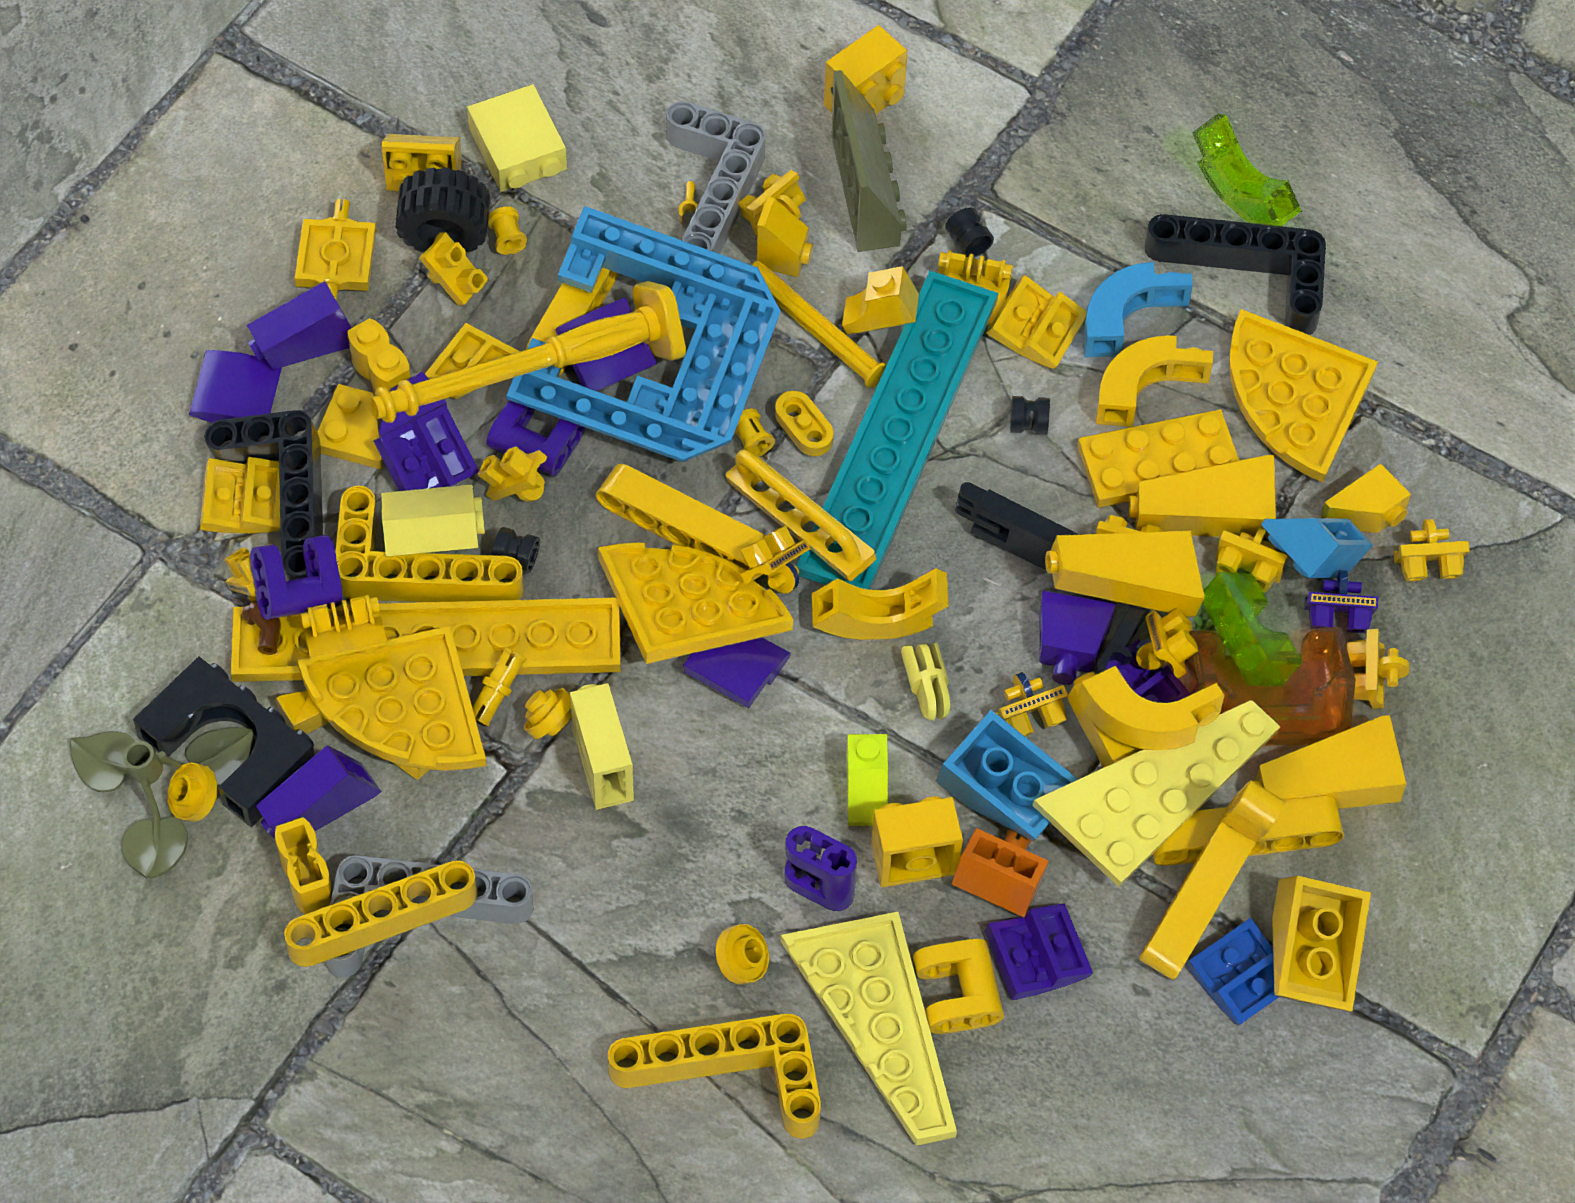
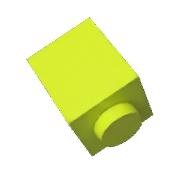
M848 734L846 751L848 826H873L874 810L888 804L887 734Z

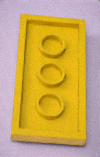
M1221 409L1078 438L1077 444L1098 508L1129 502L1130 496L1137 495L1139 481L1240 461Z

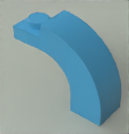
M1148 262L1123 268L1109 276L1096 289L1088 305L1083 336L1084 356L1116 357L1123 348L1125 336L1123 322L1130 314L1139 309L1147 307L1189 306L1193 287L1192 274H1179L1177 272L1155 274L1154 262Z

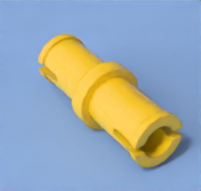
M504 647V651L490 676H485L481 682L484 684V687L472 706L475 720L488 727L503 698L510 696L512 690L509 688L527 659L507 647Z

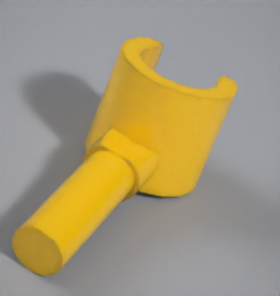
M693 181L686 183V198L678 208L680 223H683V215L685 213H695L698 207L694 200L695 183Z

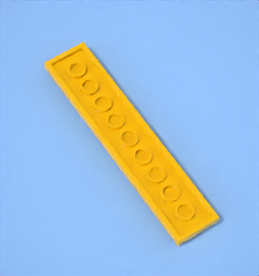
M617 598L379 603L387 640L450 626L464 676H489L502 655L504 647L527 658L517 675L621 672L620 608ZM343 604L336 607L338 620L345 618ZM347 604L349 617H353L351 604ZM233 607L232 682L303 680L297 660L310 658L301 614L279 618L281 630L277 653L266 655L258 651L261 630L256 624L250 625L248 621H244L242 617L244 607ZM328 609L330 621H334L332 609Z

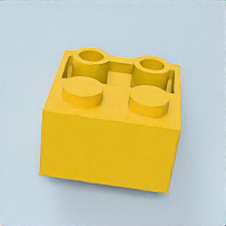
M388 134L382 141L381 148L386 190L399 192L400 185L404 183V179L407 176H413V172L418 170L426 171L427 168L433 167L436 169L444 167L455 171L461 170L462 153L460 137Z

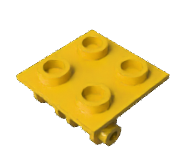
M948 250V253L940 252L938 262L939 274L998 293L997 304L987 324L991 325L1007 299L1013 265L1006 264V260L1003 259L1002 262L990 259L985 261V256H980L979 260L974 259V254L966 257L963 254L952 253V250Z
M369 595L350 599L353 617H349L346 600H342L345 614L344 619L338 620L334 602L330 603L334 621H330L327 604L307 608L308 612L300 613L311 662L316 660L330 662L337 660L341 655L353 652L362 654L372 653L381 646L388 645L377 597L369 598Z

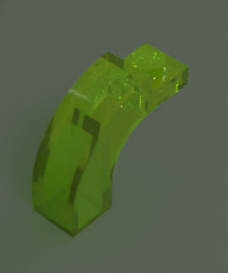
M1226 114L1215 115L1192 132L1203 156L1197 162L1201 172L1220 199L1241 218L1249 223L1283 226L1302 212L1289 180L1270 178L1256 169L1248 160L1239 145Z

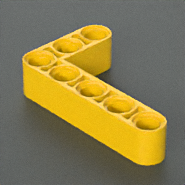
M358 485L348 488L342 494L335 553L342 595L345 598L352 599L369 595V598L377 597L378 601L457 602L520 600L523 596L522 566L513 557L436 553L386 557V552L375 551L378 518L373 492L365 486ZM358 508H364V509H365V510H363V511H358V512H357V511H353V510L358 509ZM357 540L363 541L359 544H350L351 542ZM352 573L359 574L356 577H347V575ZM392 574L398 575L397 577L391 579L384 578ZM426 576H435V577H436V578H434V579H432V580H425V579H423V578H425ZM466 577L475 578V579H473V580H471V581H462V580H461V579L466 578ZM502 579H512L510 582H500Z
M1251 780L1234 796L1139 957L1140 961L1171 980H1175L1255 843L1270 830L1286 801Z
M779 1014L627 1037L616 1040L608 1050V1073L610 1079L615 1085L622 1088L640 1087L773 1066L785 1130L795 1138L805 1139L814 1135L820 1126L821 1101L807 1027L804 1021L794 1014ZM785 1034H791L797 1040L793 1043H784L778 1038ZM745 1040H751L757 1046L752 1049H743L738 1044ZM705 1046H711L717 1052L712 1055H703L698 1050ZM665 1052H670L677 1056L669 1062H664L657 1058ZM628 1058L634 1060L636 1064L629 1068H623L618 1066L617 1062ZM792 1071H798L805 1077L798 1081H792L785 1075ZM797 1109H806L812 1115L805 1119H799L792 1113Z

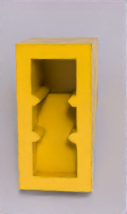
M904 267L869 272L866 289L856 295L846 297L842 326L847 335L916 322L919 293Z

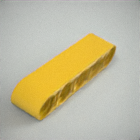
M602 268L592 293L562 283L531 336L525 350L528 349L532 338L546 343L549 337L558 336L555 331L557 327L600 308L618 278L619 273ZM567 366L561 369L559 376L562 375Z
M617 464L595 495L598 502L605 509L675 545L714 554L733 562L745 570L750 569L741 550L763 539V536H765L761 532L625 464Z
M1316 796L1284 800L1286 803L1270 830L1255 843L1248 856L1327 847L1340 842L1344 838V832L1336 799L1331 796ZM1227 807L1196 811L1153 853L1154 863L1162 866L1195 863Z
M451 861L297 917L289 922L284 932L289 958L298 966H314L466 910L474 904L477 897L474 870L464 861ZM456 882L467 884L464 888L457 890L449 887ZM417 896L429 898L424 903L419 904L411 901ZM379 910L390 911L389 915L378 918L373 916ZM340 924H350L352 926L349 930L343 932L334 930ZM302 938L313 939L312 943L306 946L296 945V942Z

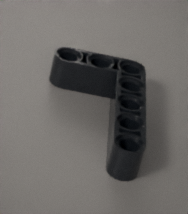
M1168 214L1154 216L1149 221L1144 248L1145 253L1152 260L1288 275L1285 325L1308 335L1316 331L1323 305L1326 253L1325 238L1319 232L1303 228Z
M291 410L213 422L206 429L204 438L215 459L246 464L248 457L279 461L281 558L283 569L289 580L306 578V570L300 573L297 572L299 568L305 566L303 554L304 541L310 537L323 535L321 445L319 434L311 418L301 410ZM300 431H305L300 436L294 437L296 433ZM267 436L263 441L257 442L261 437ZM231 440L227 445L221 446L224 442ZM306 464L302 469L295 470L299 465ZM307 497L304 502L295 504L299 499ZM308 531L305 536L296 538L301 532Z

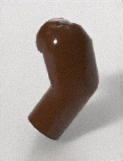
M257 600L252 601L243 608L242 617L244 621H248V624H256L261 630L258 651L266 655L276 654L281 621L279 618L264 619L259 611Z

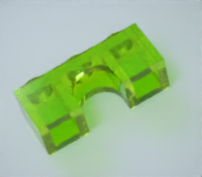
M1218 572L1203 590L1205 598L1202 605L1248 686L1282 687L1303 663L1286 632L1269 630L1257 620L1258 615L1269 602L1253 574Z

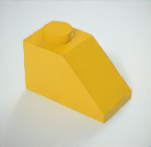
M767 196L757 224V261L762 262L771 271L799 277L802 265H809L813 253L814 244L808 243L809 227L775 198Z
M1380 463L1324 502L1320 518L1350 519L1360 531L1378 533L1388 525L1391 527L1398 525L1406 517L1411 493Z

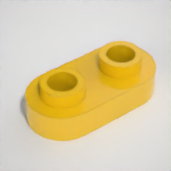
M788 391L778 397L775 404L776 420L799 450L809 456L826 454L832 448L834 431L832 425L813 401L800 391ZM791 412H796L799 415L793 417L788 414ZM813 438H816V439H819L820 441H819V442H811V441H809V440H810V439H813Z

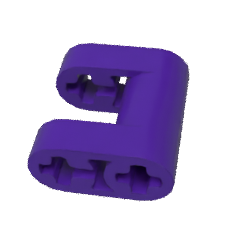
M509 400L490 428L486 440L487 447L502 454L516 446L526 454L540 450L547 456V459L544 463L540 464L537 470L555 477L580 442L586 427L560 419L549 437H546L526 428L535 409Z
M322 535L305 539L303 554L307 577L289 581L285 580L281 554L276 545L269 544L252 548L250 564L258 608L264 619L270 620L308 612L307 608L324 604H327V608L331 609L330 603L334 602L335 608L341 605L343 595L335 548L329 536Z
M798 826L788 833L785 842V852L788 860L785 864L784 878L787 887L826 909L843 911L849 908L855 897L857 856L854 850L814 828ZM805 840L810 842V849L805 848L802 853L797 851V844L802 845ZM824 848L825 850L823 851V854H822L821 860H820L819 858H817V854H818V855H821V851H822V849ZM803 869L809 872V876L804 875L801 879L795 877L796 871ZM815 880L818 882L820 880L819 890L815 889Z

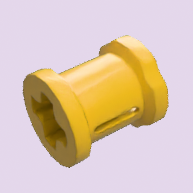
M511 206L497 208L488 217V226L494 230L496 236V250L502 255L516 254L522 251L527 243V237L520 231L518 225L519 213Z
M754 408L745 409L742 412L734 434H737L743 443V450L753 452L760 457L774 446L775 439L772 434L765 431L760 423L761 415Z

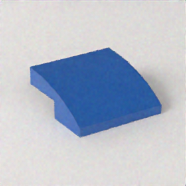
M1252 918L1243 922L1185 963L1202 988L1236 1025L1242 1024L1280 997L1276 996L1274 992L1273 948Z

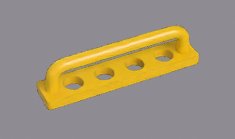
M740 450L735 455L736 465L725 474L728 483L782 527L786 525L790 534L799 541L806 539L811 548L810 550L848 581L854 580L876 560L875 552L870 546L755 453ZM760 481L770 486L768 490L763 492L754 490V486ZM786 500L795 507L788 512L778 510L780 504ZM809 521H813L820 527L814 532L803 530L804 525ZM837 541L842 551L833 553L828 551V547L831 543Z

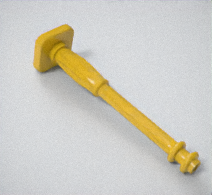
M651 281L638 283L633 287L635 311L632 313L589 322L558 336L549 337L546 344L416 384H411L408 380H401L398 383L397 390L389 392L385 387H378L375 391V396L369 399L371 412L375 419L382 418L386 423H392L395 421L396 413L404 411L408 416H415L420 406L549 366L560 369L568 365L601 359L642 342L649 345L654 356L670 361L683 358L686 355V346L675 295L668 286Z

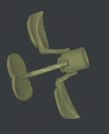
M239 727L207 732L191 742L187 748L186 757L189 762L208 766L214 772L217 787H219L250 756L254 734L251 729ZM119 731L71 738L70 751L75 770L90 789L97 792L115 791L121 787L126 774L132 775L141 784L145 792L153 821L148 819L139 820L132 824L124 833L121 847L125 860L146 879H153L170 871L177 865L185 853L188 833L181 819L176 817L160 818V812L150 786L160 778L164 763L177 769L184 763L168 757L164 751L156 754L149 743L145 741L135 742L130 735Z

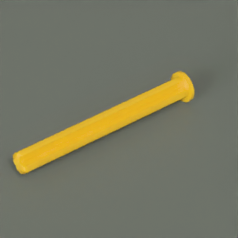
M755 261L752 266L758 267L778 306L865 380V386L873 388L878 385L886 368L884 362L878 363L762 262Z

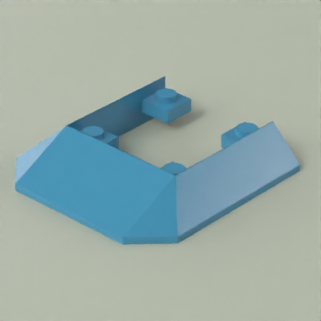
M584 206L571 236V244L558 273L557 281L592 293L602 268L642 282L651 281L668 286L675 295L681 325L695 330L673 388L637 375L628 400L625 402L558 378L562 368L557 369L554 366H549L514 377L506 399L681 462L731 443L781 312L758 267ZM532 338L528 349L546 343Z

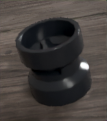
M972 207L964 208L954 213L946 222L945 229L952 239L958 241L957 247L963 255L969 257L970 254H974L975 258L991 247L994 237L987 227L981 225L982 219L976 209Z
M1012 395L1010 433H1022L1024 430H1033L1035 434L1047 435L1050 398L1038 397L1033 401L1027 400L1024 396ZM1031 411H1033V420H1030Z
M501 527L494 541L491 555L513 557L521 564L522 572L529 574L538 556L540 538L530 534L518 536L517 538V534L513 529Z

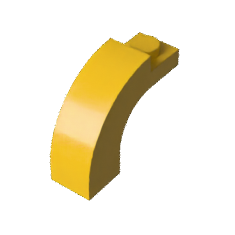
M1170 335L1147 338L1128 346L1116 355L1103 374L1097 403L1096 424L1133 427L1137 396L1144 388L1160 381H1182L1209 384L1213 365V351L1201 350L1195 347L1186 349L1176 348L1177 336Z
M937 568L904 586L894 589H863L837 578L812 593L813 627L832 635L858 640L894 639L919 633L933 626L932 616L949 607L947 573Z
M1114 666L1082 681L1078 701L1094 724L1113 739L1145 750H1171L1194 743L1198 725L1206 726L1217 719L1221 711L1224 694L1217 683L1179 701L1171 703L1152 702L1136 694L1129 687L1117 667Z

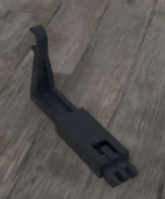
M965 482L960 487L955 512L974 522L971 530L972 534L1046 570V552L1051 551L1057 535H1080L990 489L986 491L970 482ZM1130 605L1098 662L1095 671L1096 675L1106 671L1108 663L1112 660H1117L1122 665L1130 664L1132 654L1126 648L1146 618L1145 616L1149 613V608Z

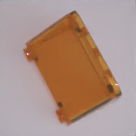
M1341 627L1317 628L1308 632L1303 637L1300 654L1225 655V644L1220 634L1209 630H1192L1189 632L1197 643L1199 650L1187 659L1191 695L1217 683L1224 694L1220 714L1252 700L1280 726L1278 732L1264 746L1311 745L1351 729L1356 679Z

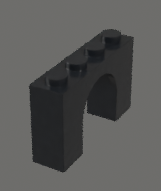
M198 656L133 718L137 737L141 741L149 743L155 752L164 751L169 757L195 731L207 724L228 721L251 729L257 738L252 753L218 788L222 805L248 826L253 827L263 817L256 805L315 756L314 742L304 731L300 729L294 731L286 725L285 719L277 710L272 707L266 709L258 703L256 696L246 686L240 685L238 687L231 682L227 673L218 664L212 663L210 665Z

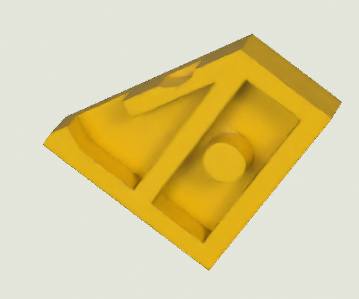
M465 323L425 375L428 379H432L520 351ZM472 391L452 396V398L458 399Z
M341 384L337 385L317 431L320 437L321 454L382 470L383 459L373 441L379 438L377 419L373 416L369 405L370 397L374 396L372 392Z

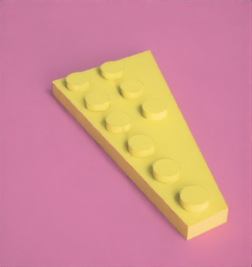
M1250 700L1220 714L1216 720L1206 726L1198 725L1195 742L1171 750L1144 749L1035 799L1032 806L1112 882L1120 887L1278 732L1280 726L1256 703Z
M899 912L781 935L782 945L915 1145L956 1138V1125Z

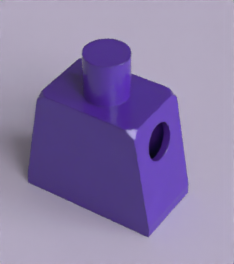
M1048 591L1042 592L1039 612V662L1044 665L1054 666L1052 679L1056 683L1071 685L1076 679L1077 671L1087 673L1094 671L1111 628L1114 603Z

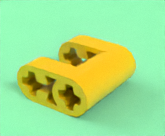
M968 939L924 947L914 953V965L917 976L920 979L928 980L958 975L963 997L939 1001L926 1008L925 1013L931 1033L948 1034L995 1025L1004 1019V1011L987 941L984 939Z

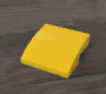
M1023 275L1018 279L986 333L1014 352L1043 366L1055 369L1084 322L1087 311L1059 291L1056 295L1052 296L1029 277Z
M248 457L246 464L208 458L205 468L200 530L248 534L279 531L281 525L279 462Z

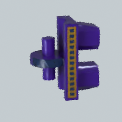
M1339 570L1337 580L1323 579L1322 591H1334L1336 594L1309 592L1308 597H1305L1304 610H1309L1312 630H1332L1334 612L1347 613V632L1367 633L1372 615L1378 609L1379 597L1347 595V592L1361 593L1362 582L1348 581V571Z

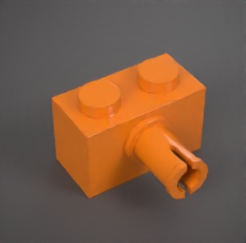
M976 828L962 853L952 885L1025 917L1039 889L1049 861L1026 851L1032 840L1022 835L1017 840L1016 836L1018 833L1011 829L1007 831L1005 839L1002 840Z

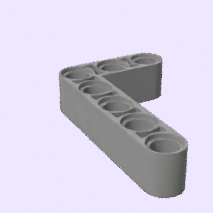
M675 102L670 105L666 113L668 142L676 148L719 161L682 241L720 254L741 211L739 202L749 194L764 162L765 132L756 123L690 102Z
M359 855L349 856L337 868L330 905L440 865ZM473 869L477 891H481L484 894L476 898L474 904L468 909L450 915L451 917L520 924L527 921L534 910L532 886L528 879L518 874ZM354 877L365 878L363 882L358 884L348 882ZM456 882L449 887L457 890L464 888L467 884ZM514 895L524 898L517 903L507 901L509 897ZM417 896L411 901L419 904L424 903L429 898ZM340 924L334 930L343 932L349 930L352 926L350 924ZM365 947L354 950L346 956L335 957L325 961L329 972L337 977L354 975L362 964Z

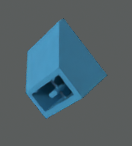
M1265 519L1261 524L1270 534L1268 536L1269 541L1279 550L1285 551L1294 560L1292 563L1294 568L1306 578H1337L1339 570H1347L1349 573L1373 546L1350 519Z

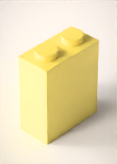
M534 84L467 106L469 130L500 192L511 188H520L526 183L543 177L554 176L560 171L567 169L566 147Z
M473 485L381 493L386 557L478 548L477 534H485L481 497L473 496Z
M589 684L582 686L577 691L570 692L572 730L595 809L598 810L634 801L633 764L609 684Z

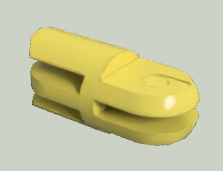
M932 643L930 649L927 644L917 645L915 654L912 646H903L901 649L902 659L911 690L917 695L923 716L928 720H935L936 714L940 720L946 718L950 712V697L947 688L949 679L938 643Z

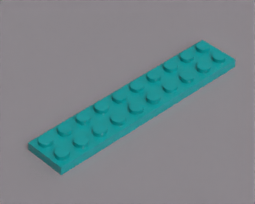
M929 270L919 292L916 322L905 324L822 507L870 546L875 552L876 560L854 580L848 581L814 552L808 550L800 556L796 565L799 569L798 574L800 577L823 585H827L838 578L856 587L871 590L997 304V292ZM815 524L811 532L818 530L820 527ZM835 541L830 544L828 551L837 553L841 552L842 548Z

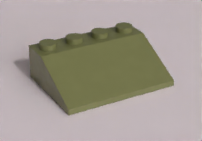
M842 70L834 71L831 138L857 252L898 247L901 241V231L907 230L904 210H898L896 202L900 201L897 180L891 181L889 174L893 173L890 151L884 152L883 145L886 144L884 124L877 123L875 110Z

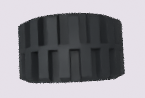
M433 167L427 168L426 171L418 170L413 172V176H407L399 188L395 226L399 238H403V242L408 246H413L415 250L425 252L432 246L439 233L446 232L454 242H459L466 252L475 251L478 249V245H482L485 242V237H487L490 193L486 191L487 187L484 183L478 182V178L475 176L467 175L461 170L455 171L444 167L436 169Z

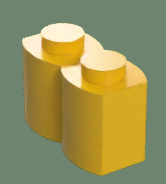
M369 318L348 330L352 364L361 376L370 380L374 394L378 387H385L390 392L401 380L411 378L406 356L400 349L390 344L389 336L381 324Z
M302 817L276 826L275 840L283 871L289 878L292 897L297 908L305 915L330 906L332 887L329 871L325 860L319 854L316 834L311 824Z

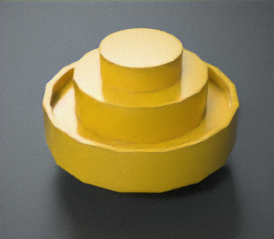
M564 688L557 689L554 692L548 690L544 693L542 690L534 693L525 704L527 709L525 718L527 721L524 725V730L535 740L540 739L546 734L550 737L557 734L571 718V713L569 712L571 708L570 694Z
M192 762L183 764L175 771L169 783L167 802L170 812L176 818L190 822L200 821L209 814L217 799V780L214 772L208 766Z
M738 924L722 931L717 939L715 951L716 960L723 975L737 985L749 984L761 979L767 971L769 964L768 946L762 934L749 924Z

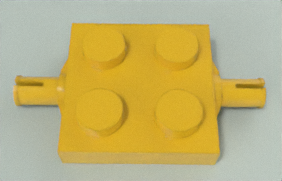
M341 199L335 201L334 217L322 220L303 219L294 278L296 287L313 288L325 281L336 301L338 290L369 291L377 233L376 223L357 222L349 219L348 214L351 203L346 199H343V206Z

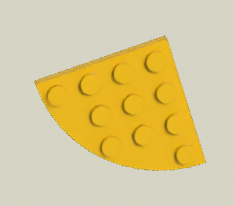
M1241 309L1235 322L1229 353L1230 380L1239 408L1252 430L1274 454L1303 474L1324 483L1373 378L1378 361Z
M639 542L598 547L600 564L646 664L793 630L794 619L779 597L771 589L765 590L755 581L745 584L740 574L746 570L731 561L711 553L679 545H672L671 550L645 548V543Z
M450 626L387 640L388 645L381 646L372 653L362 654L353 652L341 655L337 660L330 662L319 660L311 662L310 658L297 660L304 685L320 713L339 733L363 750L387 761L427 770H465L487 766Z

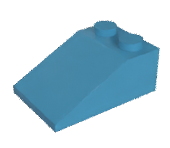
M990 710L942 764L936 782L965 806L1035 841L1050 822L1032 806L1034 800L1079 779Z

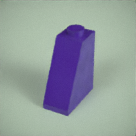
M325 281L247 325L254 337L248 343L259 361L266 358L273 370L350 348L348 330L352 327Z
M327 745L258 803L256 807L264 818L261 820V825L275 839V829L278 825L304 817L311 824L314 831H317L373 799L382 791L361 762Z

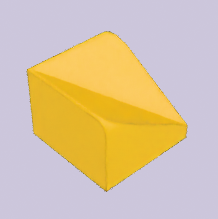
M308 691L284 694L276 698L278 711L285 719L286 724L294 731L300 729L308 734L329 723L313 703Z

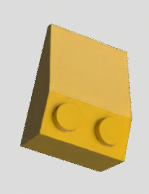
M1292 876L1278 880L1272 917L1274 992L1276 996L1352 1012L1371 892L1302 876Z

